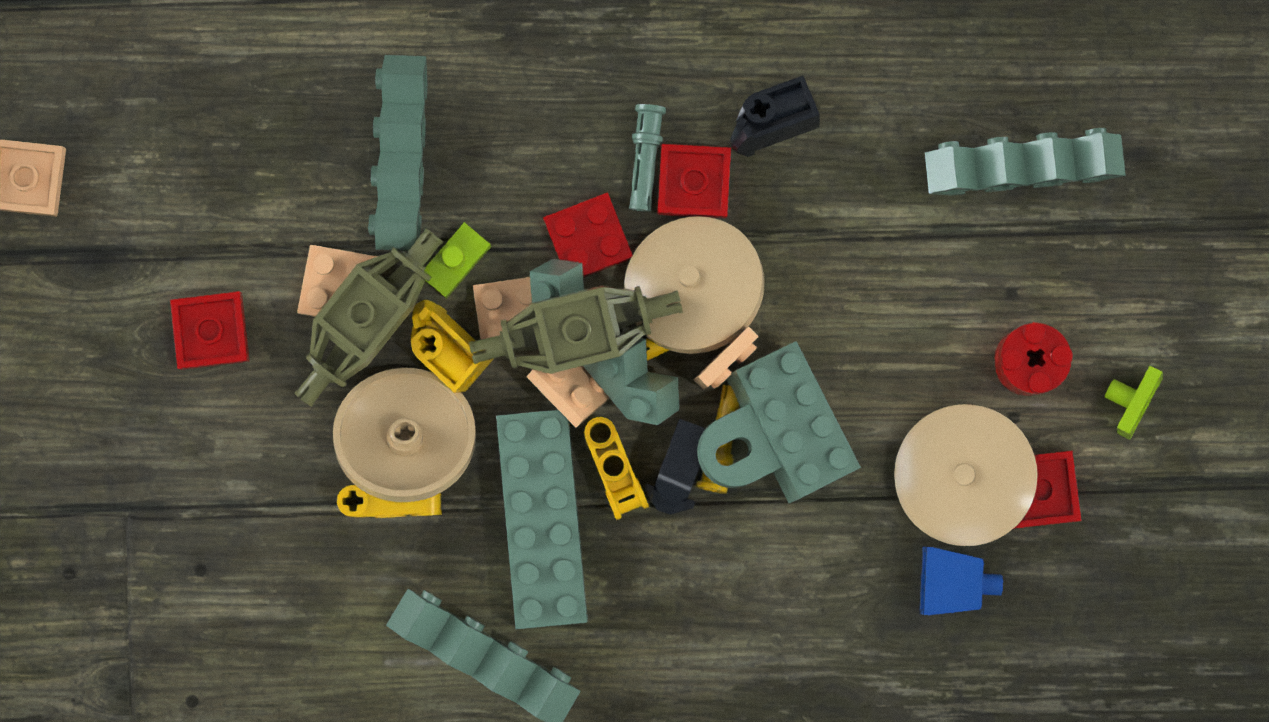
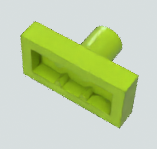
M464 222L425 267V271L432 277L430 281L426 280V282L447 299L492 247L491 244Z
M1149 366L1137 390L1113 379L1105 394V398L1127 408L1117 426V434L1129 440L1132 438L1163 379L1162 371Z

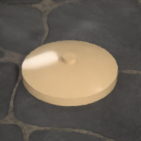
M686 217L659 227L641 242L628 264L624 289L635 290L634 287L640 286L642 296L646 295L647 299L678 291L683 313L652 319V323H650L651 334H645V336L655 344L670 351L687 354L704 353L732 342L754 320L763 299L764 272L755 248L737 228L715 218ZM639 321L635 324L638 326L642 324V321Z
M416 368L385 370L361 381L342 401L333 425L335 453L343 472L362 491L386 501L414 502L443 492L464 473L471 461L475 448V420L471 407L461 392L454 393L434 373Z
M968 404L953 405L936 410L914 425L899 448L894 471L897 496L909 519L930 537L957 546L986 544L1003 537L1015 528L1024 518L1033 502L1038 477L1035 456L1023 432L1001 413L983 406Z

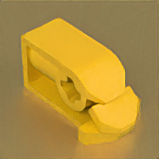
M423 300L414 306L411 332L413 353L454 393L466 392L493 359L474 364L469 342L476 340L458 325L442 306L430 300ZM431 338H436L434 344L431 341ZM433 345L437 348L436 350H431Z

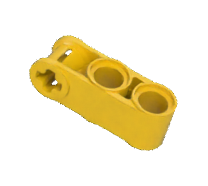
M604 417L593 418L585 426V439L605 486V493L616 520L621 519L622 514L636 508H648L649 505L639 480L635 478L614 424ZM598 424L606 425L611 431L610 438L604 443H596L591 439V430ZM609 457H618L624 463V469L618 476H609L604 471V462ZM635 495L634 498L619 503V500Z
M350 485L343 488L337 496L339 510L350 517L393 518L406 517V515H442L441 493L420 501L393 502L376 498L362 491L356 485ZM355 491L358 497L363 498V504L357 505V511H353L352 506L346 505V499L352 498V492Z

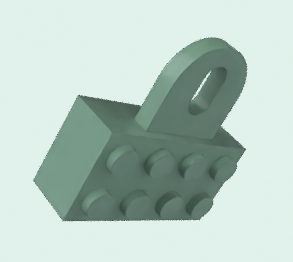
M797 341L731 373L726 381L732 387L740 409L711 423L703 431L697 446V457L704 474L714 483L727 488H740L773 472L788 503H792L861 468ZM735 439L743 440L748 446V454L744 459L729 466H723L717 461L716 450L720 446Z

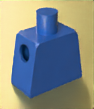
M923 547L920 614L936 615L979 610L982 607V595H1002L1003 576L1002 574L983 573L984 561L981 558L934 547Z

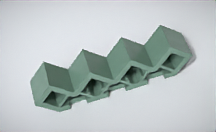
M385 55L382 68L376 69L375 76L376 89H382L380 117H374L373 136L380 140V156L378 165H372L371 186L377 187L378 203L375 215H369L368 230L369 235L375 236L376 250H391L395 247L401 251H408L420 237L422 225L420 205L424 181L422 158L426 136L427 58L426 56Z
M1094 128L1086 130V136L1075 139L1059 138L1056 132L1038 134L1036 135V141L1023 144L1009 142L1008 137L988 139L987 145L976 148L959 147V142L957 141L938 144V150L925 152L929 194L952 196L963 195L966 191L970 190L996 192L1013 190L1020 186L1033 185V188L1061 186L1067 182L1082 181L1083 184L1123 177L1126 174L1122 138L1120 134L1107 133L1106 128Z
M551 259L531 270L532 303L584 290L582 263ZM640 338L620 357L583 366L629 420L659 425L679 410L678 377L648 372L646 339Z
M407 589L386 626L405 640L430 651L447 665L472 676L491 691L517 703L536 718L545 722L564 721L581 692L569 683L572 678L570 675L556 667L549 671L526 657L528 651L512 641L507 646L484 632L485 625L467 615L464 620L440 606L442 600L434 594L423 590L420 595Z

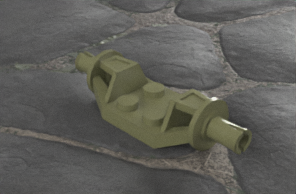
M425 228L408 252H401L393 247L389 253L355 266L313 319L310 353H308L306 359L312 364L314 370L299 389L294 392L297 397H302L301 400L312 407L330 382L345 387L348 384L346 380L372 362L414 309L425 281L431 280L432 277L425 271L424 264L440 244L442 245L443 241ZM397 262H403L388 279L381 275ZM330 339L336 345L324 362L321 359Z
M602 285L533 302L509 321H506V319L501 320L502 331H500L499 336L469 342L474 364L506 356V359H510L512 368L522 366L552 374L620 357L642 336L651 334L650 323H652V319L683 313L678 291L647 299L646 295L642 296L640 286L634 287L635 290ZM642 321V324L620 334V329ZM539 350L540 354L515 355V352Z

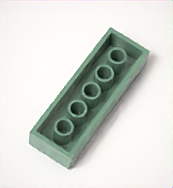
M559 410L498 415L496 419L515 628L525 629L587 623L588 615L569 420Z

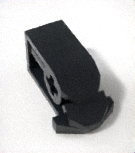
M804 76L756 92L745 100L730 138L731 147L738 154L749 157L755 155L757 150L820 127V114ZM761 112L762 115L766 117L760 118V115L756 113Z
M679 419L655 486L646 483L644 488L645 493L658 511L671 515L693 509L695 501L688 499L700 467L697 457V446L700 436L706 428Z

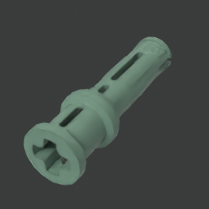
M637 104L635 105V111L638 112L636 133L632 134L633 143L636 144V154L629 209L651 212L657 148L663 143V137L660 136L662 115L666 114V108L658 105Z

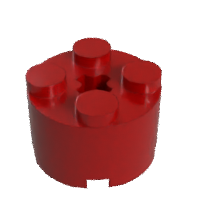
M1036 322L1022 325L1008 333L1000 341L995 351V367L998 379L1009 391L1023 396H1037L1057 388L1066 379L1073 359L1072 350L1065 337L1055 328ZM1035 353L1038 357L1036 362L1039 365L1030 367L1027 364L1030 360L1028 355Z

